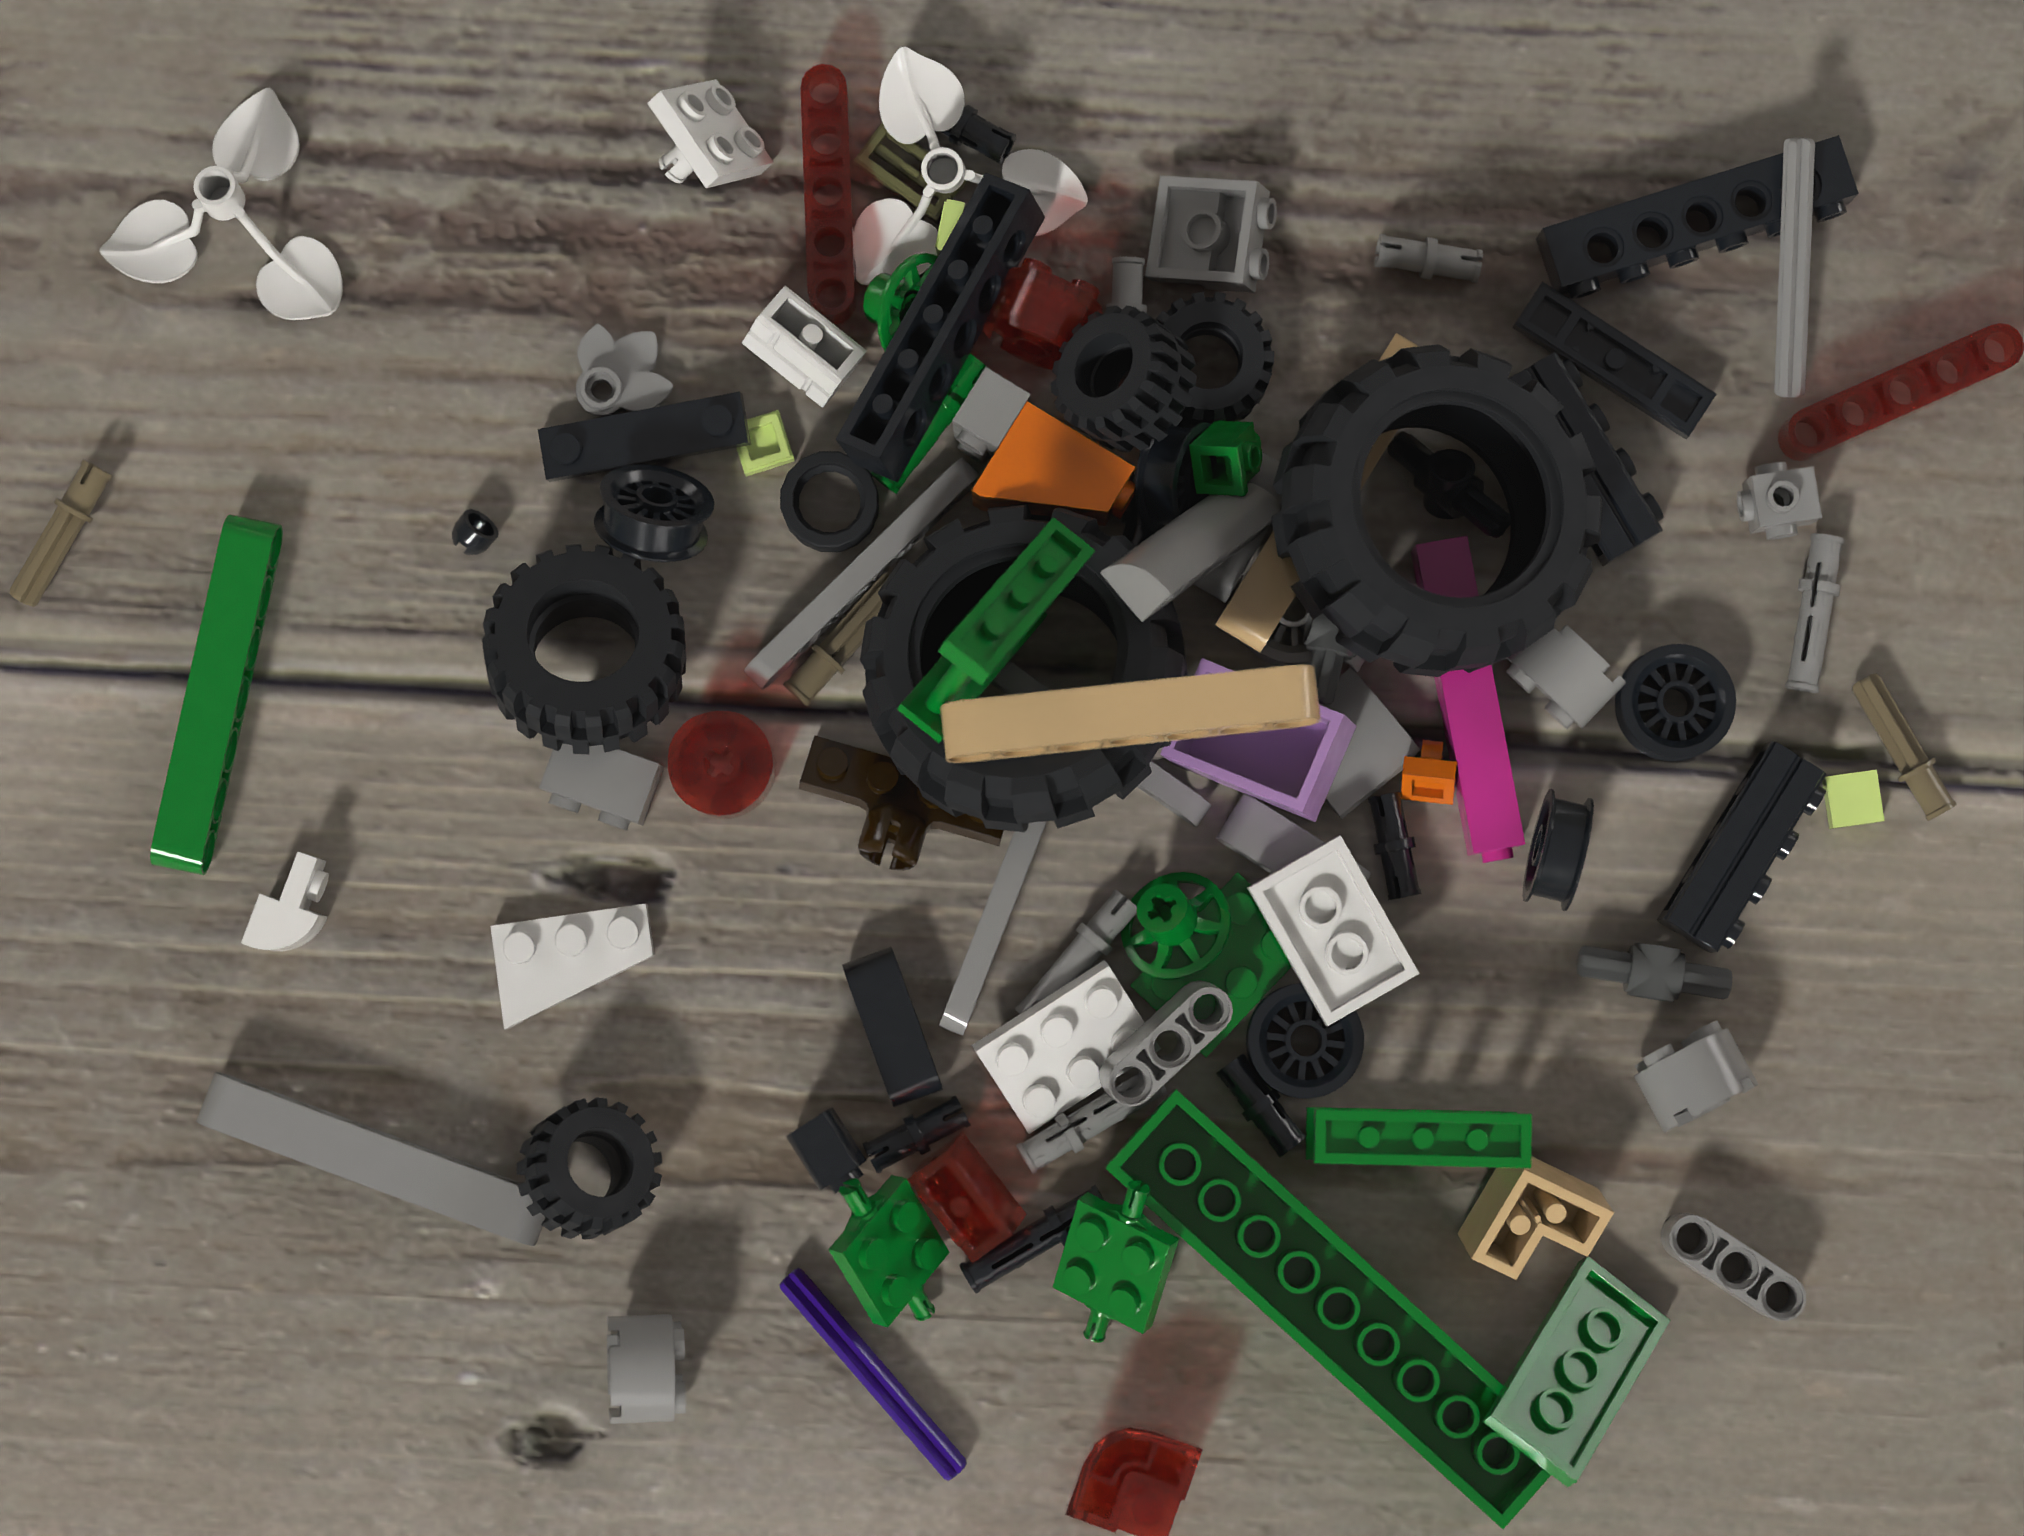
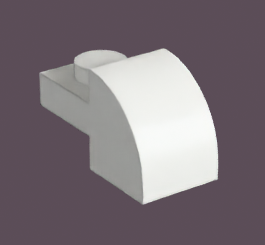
M297 851L280 899L259 894L241 944L262 950L287 951L298 948L312 940L322 929L328 918L309 910L311 902L318 903L325 891L329 878V873L323 871L326 861Z

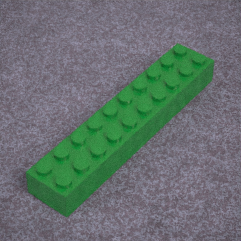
M1173 1089L1104 1165L1105 1169L1127 1189L1128 1183L1133 1180L1143 1182L1141 1187L1147 1184L1150 1187V1192L1145 1205L1500 1528L1504 1529L1549 1479L1551 1474L1482 1422L1503 1385L1177 1089Z

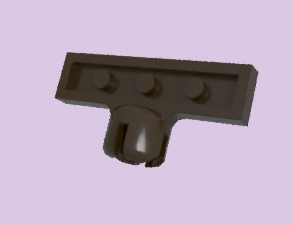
M814 735L800 779L799 789L853 804L866 811L867 816L860 835L858 849L861 856L867 861L880 866L887 842L894 844L892 851L893 859L889 869L909 870L917 864L925 836L931 829H940L1000 846L1004 830L985 828L982 819L968 814L954 817L925 799L919 788L906 775L900 774L891 757Z

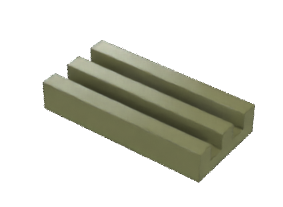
M882 122L856 156L854 164L917 209L922 196L880 167L870 157L873 153L924 189L927 183L922 173L883 146L881 142L887 137L921 163L929 151L918 143H899L888 133ZM964 180L963 184L954 192H936L933 197L938 201L935 205L929 204L925 216L937 224L941 219L944 202H947V199L955 200L957 194L967 185V181Z

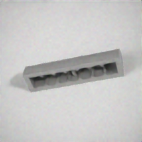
M1249 482L1247 483L1248 493L1245 496L1209 494L1100 573L1141 622H1143L1256 539L1272 524L1271 517L1281 511V503L1264 488Z

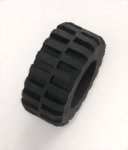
M581 544L566 545V553L554 556L551 549L537 554V564L529 568L526 563H522L511 572V586L506 583L499 585L492 596L494 608L491 607L486 610L483 622L485 637L482 638L483 654L488 682L492 695L497 697L498 708L507 720L516 719L517 730L527 738L532 739L539 733L542 735L543 746L556 751L561 749L563 743L572 745L573 754H589V746L603 745L604 752L606 753L620 749L619 740L628 736L635 743L648 735L647 723L649 721L655 725H660L669 714V702L677 701L682 690V675L686 673L685 628L683 617L679 614V602L673 590L664 589V578L654 568H647L643 572L641 559L624 553L621 558L613 556V548L610 546L597 544L595 551H582ZM581 617H596L611 621L628 632L635 642V650L625 665L605 678L588 682L562 679L547 671L536 660L535 651L543 637L557 625Z

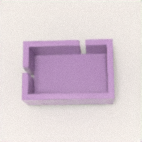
M1201 658L1194 676L1233 672V670ZM1319 705L1321 721L1313 725L1175 740L1171 742L1170 746L1163 747L1160 755L1178 767L1316 822L1356 729V725L1344 714Z

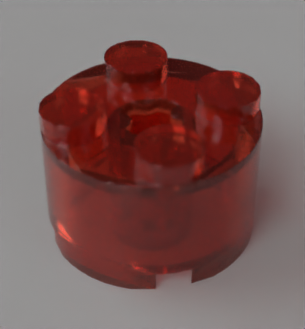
M1025 258L1020 267H1013L1008 270L985 321L983 331L989 339L993 331L1003 337L1000 348L1009 354L1032 365L1052 370L1054 361L1060 360L1062 353L1059 351L1064 341L1068 343L1073 337L1071 331L1078 324L1084 326L1088 323V316L1098 311L1103 314V309L1097 301L1100 291L1097 287L1086 281L1072 279L1069 282L1052 274V269L1045 263L1036 259Z
M711 711L696 715L678 729L670 743L668 772L672 786L686 804L706 816L732 819L749 813L764 801L775 780L777 762L770 741L752 720L737 712ZM729 752L732 753L733 757L730 760V764L734 767L732 773L727 776L721 772L716 777H713L711 774L714 772L715 767L710 762L711 758L715 754L724 758Z

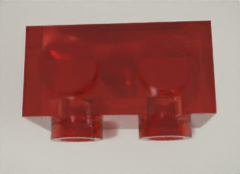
M963 1132L924 1159L907 1179L916 1190L919 1198L931 1209L948 1231L954 1243L963 1250L972 1263L1013 1235L1027 1215Z

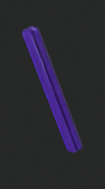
M800 1268L794 1269L780 1282L779 1286L782 1292L937 1472L947 1481L956 1477L967 1465L965 1457L808 1275Z

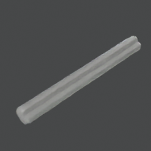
M1804 137L1786 139L1783 151L1774 391L1776 395L1786 398L1803 396L1806 386L1815 142L1813 139Z

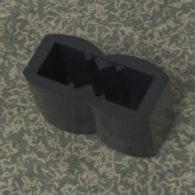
M833 1107L786 1136L820 1191L830 1186L834 1194L839 1192L840 1186L845 1187L843 1185L845 1181L853 1178L859 1179L864 1175L859 1165L864 1163L866 1158Z

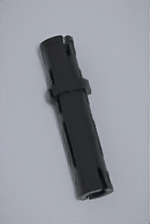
M1092 1186L1088 1191L1057 1209L1053 1205L1043 1210L1045 1216L1003 1239L969 1261L959 1264L973 1291L977 1294L982 1288L1023 1266L1028 1261L1059 1243L1065 1246L1078 1199L1089 1192L1105 1200L1097 1186Z

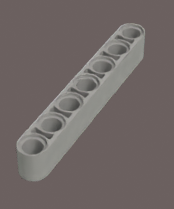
M214 1073L196 1121L210 1129L525 1245L536 1246L543 1227L541 1224L546 1218L541 1212L532 1216L526 1207L533 1202L529 1194L521 1197L518 1185L522 1184L521 1182L224 1073Z

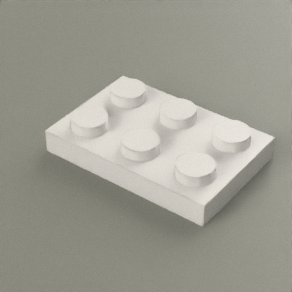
M1341 835L1334 837L1247 887L1326 1026L1331 1025L1420 974Z
M1103 960L972 1046L1028 1134L1100 1089L1102 1087L1099 1078L1101 1065L1108 1056L1145 1022L1109 965ZM1155 1040L1154 1050L1156 1053L1161 1048ZM1125 1067L1119 1071L1116 1078L1132 1067Z

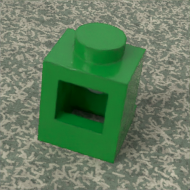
M1214 421L1189 445L1196 494L1245 496L1248 493L1247 483L1260 471L1262 464L1261 440L1254 430L1253 422ZM1210 456H1216L1217 463L1213 467Z

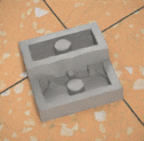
M1352 668L1339 677L1332 704H1319L1344 714L1356 725V729L1325 799L1326 803L1341 819L1403 770L1404 756H1421V750Z

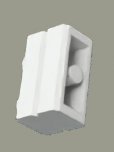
M786 285L756 318L742 342L744 346L799 390L803 389L806 395L822 408L846 382L867 352V350Z

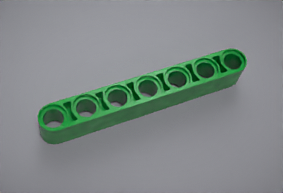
M231 514L227 516L223 524L150 853L152 865L205 875L211 864L283 538V528L280 524Z

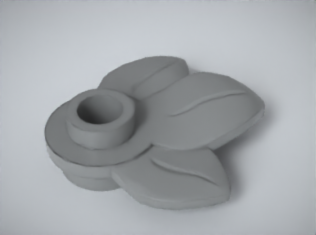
M596 324L583 336L577 350L578 361L583 372L576 383V396L581 406L587 412L596 416H608L616 413L621 408L629 411L654 408L670 395L673 384L665 377L652 372L658 356L656 334L652 331L634 332L614 341L611 334L602 325ZM602 382L610 384L612 392L608 398L600 400L593 396V390L597 384Z

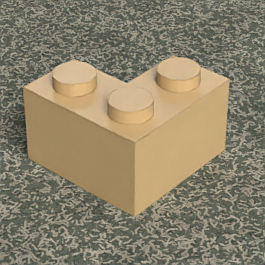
M1531 1157V1168L1495 1169L1457 1234L1471 1259L1517 1280L1542 1236L1588 1257L1612 1218L1614 1211L1597 1187Z

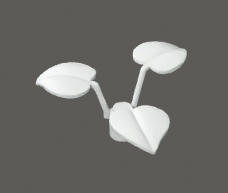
M900 47L896 51L885 70L880 88L879 111L885 129L899 143L914 144L927 136L931 151L924 157L921 165L922 176L927 186L923 190L922 198L914 213L905 202L894 198H887L873 202L860 214L853 235L856 280L860 284L867 286L879 274L887 273L892 275L906 258L914 254L925 252L937 256L935 244L938 230L930 223L921 220L928 209L933 195L936 192H954L963 184L964 180L979 184L984 176L965 169L962 159L955 151L946 147H940L935 133L950 130L962 116L965 97L958 78L944 65L924 57L907 47ZM1023 149L1009 154L1003 162V179L1030 189L1045 216L1035 236L1045 235L1054 231L1086 207L1088 198L1082 183L1075 173L1055 156L1041 150ZM924 263L916 266L919 276L923 274L931 266V264Z
M269 87L257 92L240 104L218 129L212 144V154L216 166L203 169L194 181V192L198 199L192 202L194 213L190 227L188 216L181 207L166 200H152L133 209L122 220L109 240L99 249L101 255L114 268L133 279L148 283L172 282L187 274L197 262V249L190 238L199 234L203 214L207 211L212 218L221 221L236 217L273 259V261L264 265L259 271L256 287L261 303L275 316L288 320H305L329 316L337 310L343 293V280L339 265L325 245L313 238L298 236L291 239L285 245L282 252L279 253L243 209L245 194L238 183H245L249 175L262 181L274 180L292 167L299 153L300 144L296 127L282 107L275 92Z

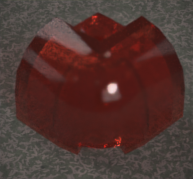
M1128 1425L1112 1429L1092 1444L1083 1459L1065 1509V1515L1114 1533L1119 1529L1136 1536H1169L1181 1500L1185 1501L1203 1449L1199 1445L1153 1428Z

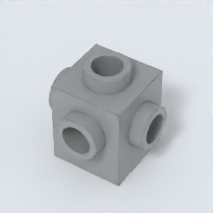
M1786 462L1755 467L1756 475H1752L1742 482L1743 490L1737 492V508L1741 521H1748L1750 534L1766 532L1767 540L1798 535L1797 527L1812 525L1822 518L1814 466L1787 470ZM1773 497H1775V498L1778 500V502H1779L1780 505H1778V504L1774 501V498H1773Z

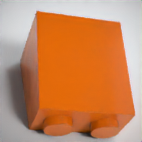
M1027 401L973 487L972 502L973 506L982 511H988V508L1028 504L1031 515L1049 517L1052 516L1054 509L1062 507L1095 518L1098 525L1106 526L1112 515L1121 519L1135 497V483L1132 482L1135 466Z

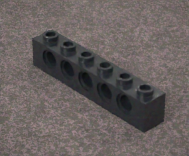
M1839 135L1815 143L1812 216L1815 215L1816 221L1819 223L1845 214L1847 212L1845 206L1859 194ZM1783 153L1542 228L1536 241L1551 287L1561 294L1570 293L1571 299H1579L1600 291L1599 283L1619 277L1620 283L1626 284L1650 275L1649 267L1668 262L1670 269L1690 264L1699 259L1698 252L1717 246L1719 253L1738 249L1749 243L1747 236L1766 231L1768 238L1780 236ZM1746 195L1754 199L1758 205V215L1748 217L1741 214L1735 204L1736 197ZM1694 210L1705 214L1710 224L1709 231L1697 232L1691 229L1686 221V213ZM1641 226L1654 228L1660 235V246L1655 248L1644 246L1638 240L1637 228ZM1593 241L1605 243L1611 250L1612 260L1608 263L1594 261L1588 254L1587 244Z
M985 172L835 439L854 464L898 483L1045 219L1030 189Z

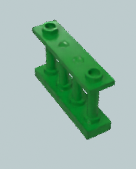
M1053 517L946 639L938 650L943 656L904 699L897 710L940 743L943 740L941 705L954 701L977 699L1048 616L1045 613L1047 608L1088 562L1096 550Z
M1306 1107L1305 1160H1313V1163L1531 1168L1532 1114L1509 1111Z

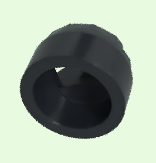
M467 509L456 521L452 530L454 545L457 546L461 543L467 549L464 551V554L466 555L483 553L498 537V530L495 524L486 515L474 509Z

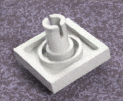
M716 79L661 90L647 103L676 144L659 159L661 170L666 169L671 163L674 164L665 175L675 183H683L694 171L705 188H710L761 175L774 163L764 149V142L760 135L748 126L735 107V100L731 93L721 86Z

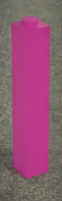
M1468 535L1417 544L1411 550L1417 587L1447 597L1464 598L1479 596ZM1492 664L1470 673L1465 670L1449 671L1440 677H1434L1449 759L1450 761L1457 762L1455 791L1467 855L1481 854L1483 863L1514 858L1512 848L1525 845V839Z

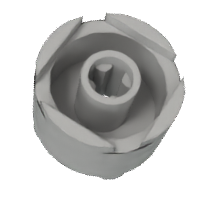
M1567 624L1560 632L1554 628L1523 651L1507 658L1512 665L1506 670V673L1527 693H1530L1537 687L1548 697L1550 701L1545 705V710L1566 729L1574 722L1583 728L1626 684L1620 675L1613 682L1604 675L1610 665Z
M1717 1020L1689 1034L1690 1037L1681 1042L1683 1046L1681 1050L1675 1052L1672 1045L1668 1044L1642 1058L1643 1061L1635 1065L1639 1073L1634 1078L1664 1133L1671 1131L1676 1126L1680 1127L1729 1102L1730 1097L1740 1092L1744 1094L1759 1085L1729 1029H1722Z
M672 1314L607 1317L608 1331H617V1334L607 1335L608 1394H610L611 1407L619 1406V1408H609L610 1424L674 1421L675 1414L686 1413L685 1381H683L682 1374H675V1360H685L684 1328H682L681 1321L673 1322Z

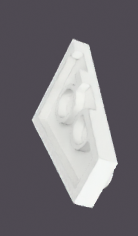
M648 904L490 926L504 1030L655 956Z

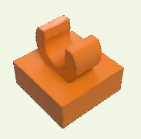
M1423 740L1421 758L1404 756L1401 787L1402 800L1453 805L1457 762L1443 760L1444 742Z

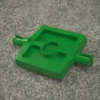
M891 1175L880 1189L870 1197L867 1196L858 1179L853 1178L843 1183L845 1187L840 1186L839 1192L852 1212L844 1231L828 1249L873 1324L889 1327L907 1304L916 1320L924 1321L932 1316L930 1313H935V1306L926 1295L924 1284L950 1252L908 1180L904 1177Z
M1133 1180L1128 1183L1123 1205L1111 1204L1089 1192L1078 1199L1052 1288L1090 1308L1091 1312L1083 1334L1086 1339L1092 1336V1342L1100 1343L1105 1340L1110 1319H1114L1141 1334H1144L1153 1326L1178 1245V1237L1156 1227L1144 1216L1143 1210L1150 1187L1147 1184L1141 1187L1143 1183L1141 1181Z

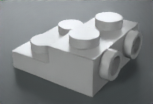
M1160 176L1145 277L1155 282L1199 284L1207 290L1255 293L1257 280H1264L1269 270V254L1267 249H1262L1264 230L1274 227L1277 215L1275 199L1269 198L1270 191L1258 181Z

